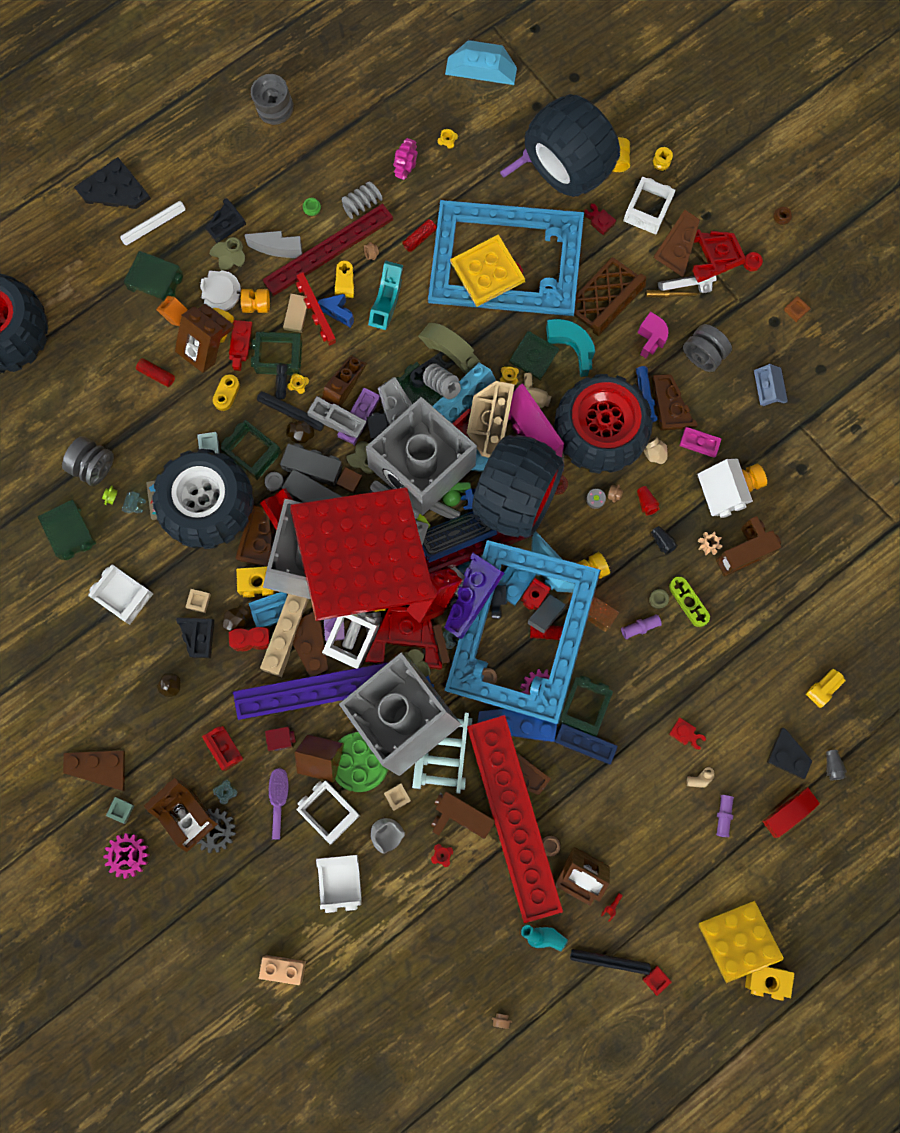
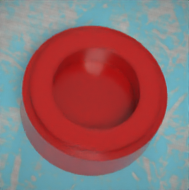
M750 252L746 255L743 265L748 271H757L761 267L763 259L760 254Z

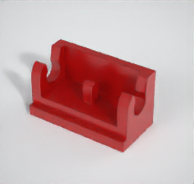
M219 726L202 736L222 771H227L244 760L224 726Z

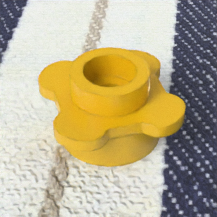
M450 129L442 130L441 137L438 138V144L445 145L449 149L453 148L455 140L458 139L457 133Z
M513 367L501 368L502 377L500 382L516 385L518 383L517 374L519 370Z
M295 373L291 376L290 383L287 385L288 389L303 394L309 379Z

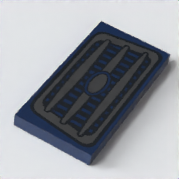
M472 511L427 529L422 548L425 558L430 563L495 536L497 531L480 521L479 516L474 515Z

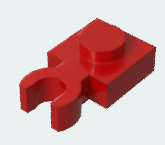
M681 718L677 719L668 734L684 745H687L688 741L691 742V746L696 750L701 749L696 744L697 739L706 741L705 736L694 734L696 728Z

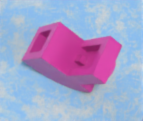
M652 312L648 314L638 331V334L648 339L642 349L641 356L647 358L650 353L652 355L655 353L658 346L663 348L668 337L666 323Z

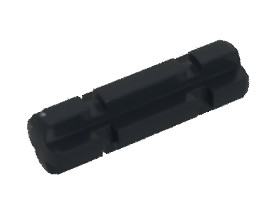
M278 363L276 366L277 391L275 397L277 399H285L287 364Z

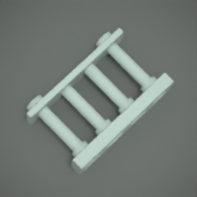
M465 713L464 719H458L462 724L459 727H463L462 739L446 737L438 744L461 747L460 759L429 756V753L425 754L415 763L412 788L421 789V785L426 783L457 787V794H460V790H465L466 778H462L467 726L472 725V718H468L469 713ZM437 764L459 767L458 779L427 776L426 773H423V766Z

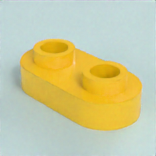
M225 375L213 396V404L220 411H226L232 406L240 388V383L234 375ZM228 381H232L231 385H226ZM220 398H225L223 402H219Z

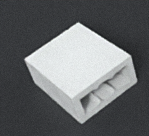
M726 459L698 474L712 516H720V518L730 516L731 511L745 509L746 504L753 502L738 459Z

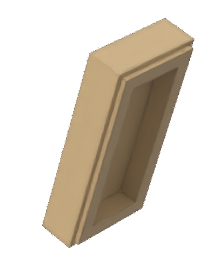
M291 294L283 326L284 330L302 333L307 313V307L303 300L305 296Z

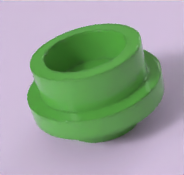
M308 198L303 203V211L309 216H315L321 210L320 202L315 198Z

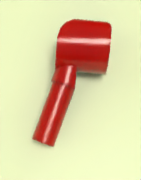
M618 893L610 906H606L602 911L601 917L605 912L610 914L611 918L608 922L616 915L615 909L623 897L622 894Z

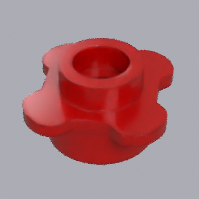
M440 844L435 845V853L431 857L432 863H439L444 867H448L453 849L451 847L444 848Z

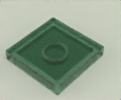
M528 331L509 360V363L526 373H532L533 377L541 381L560 349Z

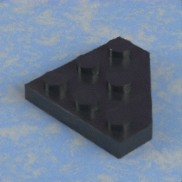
M119 157L74 187L87 204L101 203L104 206H128L131 209H137L151 199Z

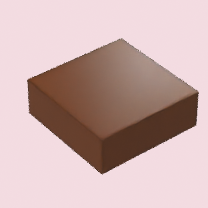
M797 296L784 308V311L797 322L811 308Z
M345 467L336 484L354 493L362 479V475Z

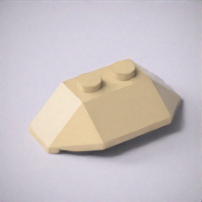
M495 381L473 397L467 434L471 441L477 445V450L483 457L489 458L499 441L505 437L515 384Z

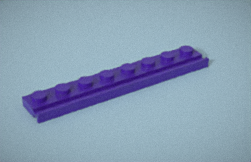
M388 662L360 667L359 669L355 668L233 691L238 720L344 700L387 665Z

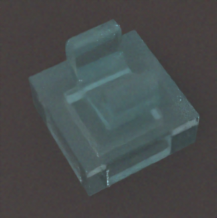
M129 492L127 493L122 511L126 513H142L143 510L137 507V503L144 504L146 500L139 498V493Z

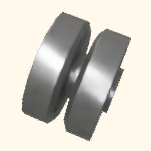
M703 324L684 343L683 350L690 361L704 371L713 372L721 364V360H724L730 354L732 346L727 337L717 328Z

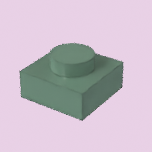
M115 797L106 816L126 824L135 805Z

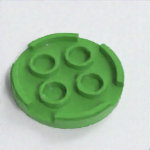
M359 732L350 733L341 738L338 742L344 743L335 778L336 782L343 788L353 792H366L376 788L385 779L389 769L381 765Z

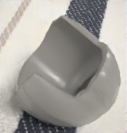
M389 818L377 820L371 828L372 843L379 852L384 854L395 849L405 836V832L400 824Z

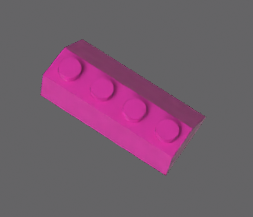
M524 384L519 385L513 392L508 420L513 424L514 432L517 435L531 437L547 444L557 452L556 455L562 457L563 441Z

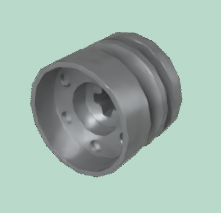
M266 74L254 81L251 87V97L259 117L265 123L271 125L281 124L289 119L293 113L294 104L285 80L275 74Z
M80 436L67 449L63 458L62 469L75 477L79 476L82 481L87 482L89 485L96 486L109 472L114 459L113 453L101 445L97 446L94 441L87 437Z

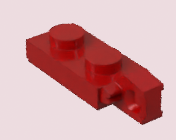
M234 320L229 359L233 360V370L241 371L242 361H246L249 357L253 323L250 321Z

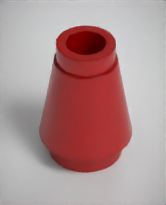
M647 486L639 488L637 494L642 512L648 516L659 511V502Z

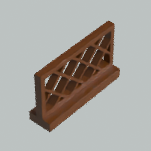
M612 257L576 294L575 303H583V310H574V316L593 329V333L599 336L646 287V277L641 273L639 275ZM615 265L619 268V272L608 273V269ZM622 276H630L633 280L629 283H622ZM620 277V283L609 284V278ZM601 278H607V285H597L596 281ZM621 288V293L619 295H610V289ZM608 289V296H597V290ZM595 290V297L585 298L584 294L587 291ZM609 300L607 307H598V301ZM585 302H596V308L586 309ZM597 313V318L591 322L586 318V314Z

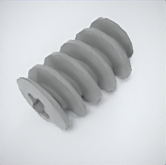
M369 181L366 183V186H360V190L355 189L354 193L348 194V197H342V204L349 218L353 219V212L357 216L359 215L358 209L365 212L364 205L371 208L370 202L372 201L376 205V198L382 201V195L378 188Z
M431 364L425 369L423 381L426 386L447 399H453L459 394L461 385L457 376L437 364Z

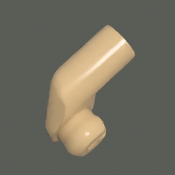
M707 767L698 777L687 776V786L706 787L714 779V770Z

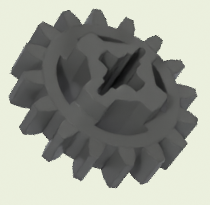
M208 809V812L218 824L215 826V829L222 831V833H215L213 835L212 832H209L206 835L207 842L202 838L196 845L201 843L200 849L205 850L208 848V853H212L215 848L216 853L221 850L220 847L223 849L228 848L227 842H234L230 837L236 835L232 831L236 824L230 823L234 818H227L228 812L224 811L220 814V809H216L215 813H213L212 809ZM221 819L225 822L227 829L222 826ZM221 836H226L222 842L216 844Z

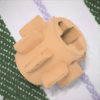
M705 532L703 534L704 538H699L698 540L701 543L699 550H703L705 555L710 552L715 555L717 553L716 549L722 548V545L719 544L722 538L717 537L715 532L710 535Z

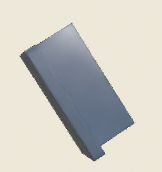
M768 364L754 370L760 405L766 406L777 401L781 403L788 402L780 367Z

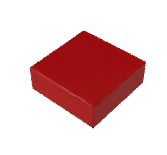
M657 965L650 971L649 975L642 979L656 996L672 982Z

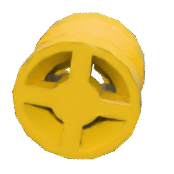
M666 147L656 150L653 165L657 170L664 171L669 168L673 158L672 151Z

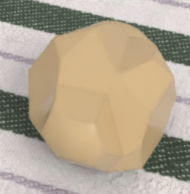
M657 436L649 439L644 453L650 462L663 464L667 460V445L659 440Z

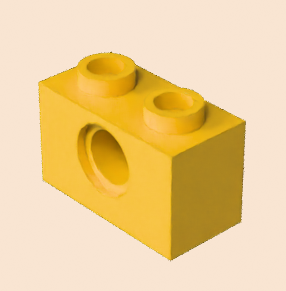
M267 567L237 569V592L243 595V597L250 598L254 597L255 594L270 596L279 591L263 588ZM260 578L263 580L260 586H253V582L256 579Z
M767 966L748 974L745 987L751 990V994L763 996L764 993L771 994V998L784 1001V997L791 998L794 972ZM768 977H772L773 984L767 988L765 981Z

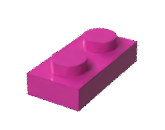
M685 427L679 446L715 458L721 438Z

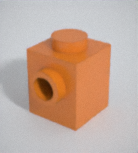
M167 296L156 309L166 320L175 326H180L181 315L188 311L175 297Z

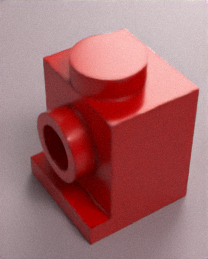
M534 578L521 599L523 605L530 610H537L551 588ZM533 592L538 593V594H539V597L534 598V597L532 596V593H533Z

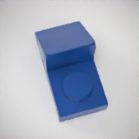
M345 294L319 300L318 304L323 313L351 328L354 323L353 314L347 308L342 309L346 303Z

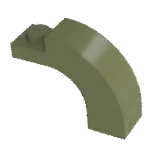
M429 323L418 335L429 349L439 350L451 358L465 375L478 363H481L474 355V349L459 335L445 326Z

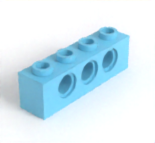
M478 363L459 381L461 391L455 398L447 399L442 397L432 407L449 422L454 423L467 409H471L474 395L496 381L492 371L483 364Z

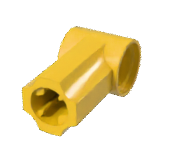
M831 669L820 682L815 683L805 694L821 708L832 698V694L846 680L839 671Z

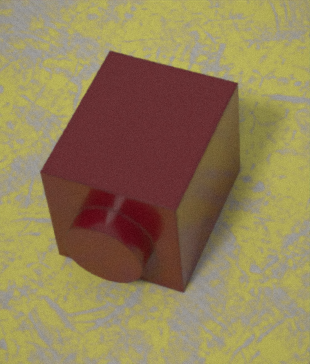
M290 727L265 731L269 752L294 748L293 743H296L295 731H291Z

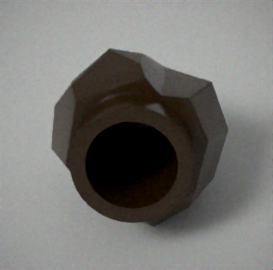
M303 420L294 423L289 422L287 425L286 436L291 437L293 442L306 443L315 435L314 429Z
M241 605L223 614L224 630L230 632L235 629H243L247 619L250 617L249 613Z
M165 673L157 685L159 693L165 697L176 696L180 691V678L176 674Z

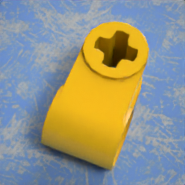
M341 261L336 267L335 296L345 294V298H354L352 264L348 261Z

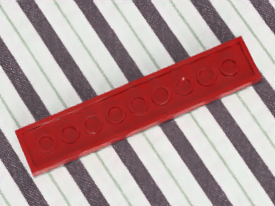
M506 716L467 726L523 922L527 923L562 913L563 909Z

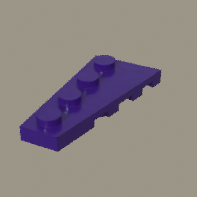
M475 553L471 555V564L465 571L463 585L459 587L457 601L453 604L444 627L460 639H463L505 574Z

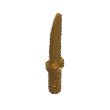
M646 290V297L668 298L669 296L698 295L692 292Z

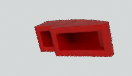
M806 787L777 808L774 813L762 822L774 838H779L804 819L820 803L811 790Z

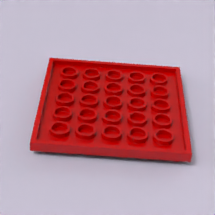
M406 487L291 505V514L316 621L435 599Z

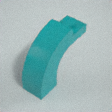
M389 261L384 262L379 292L370 312L369 326L386 330L389 326L401 288L403 265Z
M547 320V343L566 344L572 347L578 356L580 377L588 376L589 370H592V359L595 354V347L588 333L579 325L567 320Z

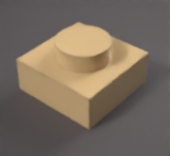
M191 589L186 608L206 613L211 594Z
M402 784L384 793L393 811L411 801Z

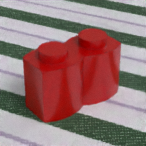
M264 627L252 628L249 631L235 629L229 632V646L236 651H247L252 648L258 650L268 649L271 641V632Z

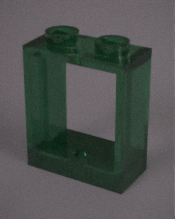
M256 332V339L253 338L252 348L255 350V354L251 356V367H254L256 374H277L276 366L278 363H261L262 342L293 343L291 364H287L286 373L287 375L301 374L303 342L301 334Z
M247 420L239 423L235 427L234 433L230 437H226L220 447L225 455L234 459L239 466L256 480L264 474L282 453L277 444ZM248 432L268 447V450L252 468L231 452Z
M576 677L563 707L559 723L594 737L597 736L613 691L609 690L610 687L603 683H598V685L591 683V679L588 677ZM577 686L604 696L594 725L567 715Z

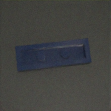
M561 724L555 743L609 765H611L617 746L564 724Z

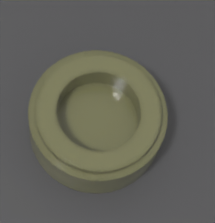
M662 589L654 590L649 596V603L655 609H662L669 602L667 592Z

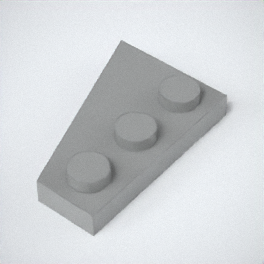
M392 377L378 387L389 426L413 404L395 377Z

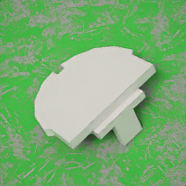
M223 270L220 272L209 271L208 278L201 279V298L205 299L204 304L206 303L211 308L227 311L233 308L239 301L241 295L237 293L241 292V286L237 278L230 272Z

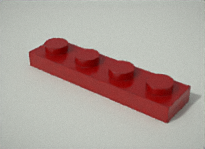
M304 273L296 275L298 281L295 283L299 293L303 292L305 296L303 300L307 309L311 308L313 312L311 317L316 326L319 325L322 330L319 333L323 342L327 341L329 346L335 344V336Z

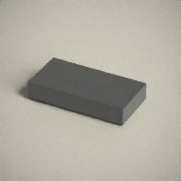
M549 595L530 617L528 624L545 633L565 609L566 604Z

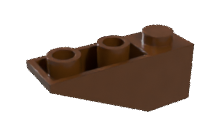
M350 355L325 385L322 399L332 405L334 403L341 407L367 363Z

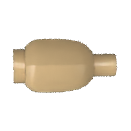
M538 388L527 389L539 408L549 406L552 396H549L546 391Z

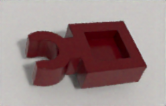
M592 203L590 209L593 212L585 209L584 216L592 219L590 224L604 236L616 224V220L604 209L599 212L597 206Z

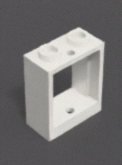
M642 176L623 221L657 234L675 190L668 185H662L651 178ZM642 189L666 199L658 218L634 209Z
M353 614L338 617L322 653L359 669L364 662L380 624L376 623L375 618L368 615L363 617ZM345 617L370 628L358 656L333 645Z
M320 781L313 787L312 790L314 792L309 797L305 796L298 802L299 807L296 810L329 844H333L360 815L327 781L323 783ZM326 789L350 812L330 834L306 811Z

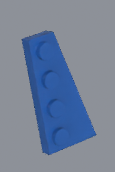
M508 709L479 712L478 723L505 715L512 737L555 742L557 727L555 723Z

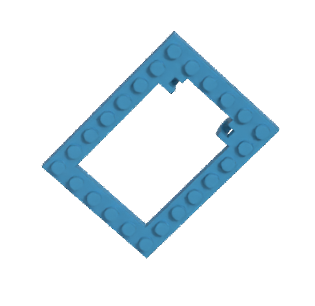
M440 200L428 303L476 307L464 286L449 285L450 259H452L456 222L546 229L545 241H550L551 236H557V242H563L559 283L554 278H544L540 281L539 293L508 290L477 308L574 316L584 212ZM546 286H551L553 289H548V288H545V287H546Z
M487 540L482 559L500 570L501 565L575 584L550 678L548 680L535 676L531 685L530 695L483 681L484 675H482L484 668H487L488 663L475 658L493 597V591L463 639L459 638L445 691L559 724L601 570Z

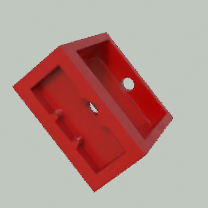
M447 568L429 574L435 599L410 604L406 610L419 623L443 615L462 582V579L454 570Z

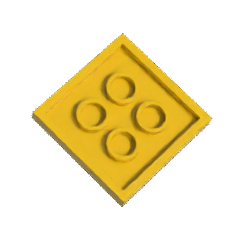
M499 235L450 259L451 265L476 307L525 282L523 274Z
M755 901L699 923L701 932L726 983L783 960V956Z

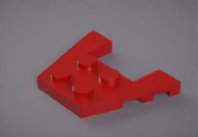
M697 229L694 243H700L708 261V264L695 265L693 267L697 283L745 263L746 257L734 233L718 231L701 233Z
M397 606L388 608L365 662L383 664L385 644L425 648L424 662L428 664L430 669L441 670L442 663L439 659V651L435 643L431 619L419 623L406 611L408 607Z

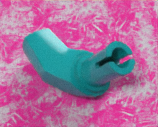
M525 925L521 930V935L528 939L529 945L534 948L552 947L562 952L568 943V939L553 928L534 929L530 925Z

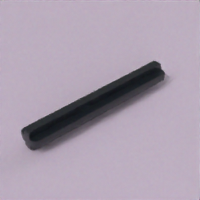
M263 391L258 394V402L297 421L303 420L318 431L324 429L325 425L309 417L308 413Z
M571 949L570 959L572 961L645 975L650 974L651 965L649 963Z

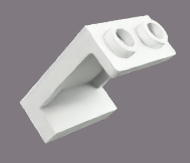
M111 565L103 571L99 582L92 585L88 596L130 625L153 593L117 567Z
M358 855L316 859L319 874L320 909H325V913L337 912L339 907H345L346 911L357 910V906L362 905Z

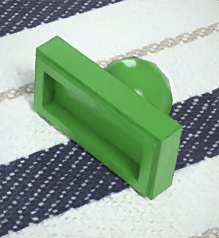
M458 482L442 497L443 502L447 506H456L461 501L460 493H465L466 490L471 489V484L469 482Z

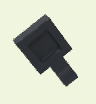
M497 585L494 590L490 604L492 605V618L494 619L502 617L501 605H507V585Z

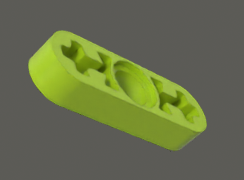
M675 577L669 584L670 592L694 626H705L710 620L708 611L688 582L683 577ZM675 582H677L678 584L682 583L683 586L681 587V590L683 591V593L687 590L688 593L680 597L679 595H681L682 592L679 588H674V586L676 585ZM686 597L693 598V607L685 605L684 599ZM697 606L699 607L697 613L699 615H704L703 622L701 620H696V618L698 617L696 612H693L692 614L690 612L694 610Z

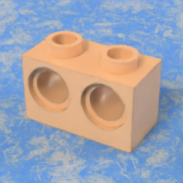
M265 955L262 957L259 979L300 985L303 982L306 961Z

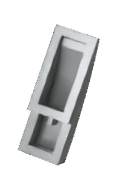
M281 231L245 234L247 245L259 252L283 258H297L303 254L300 236L283 238Z
M319 397L315 398L308 410L309 417L354 438H358L366 424L365 420Z

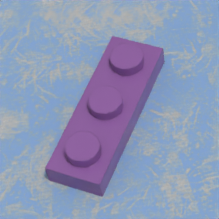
M363 388L350 413L365 420L367 424V417H370L381 399L380 395ZM341 432L337 435L338 438L353 445L358 440V438Z

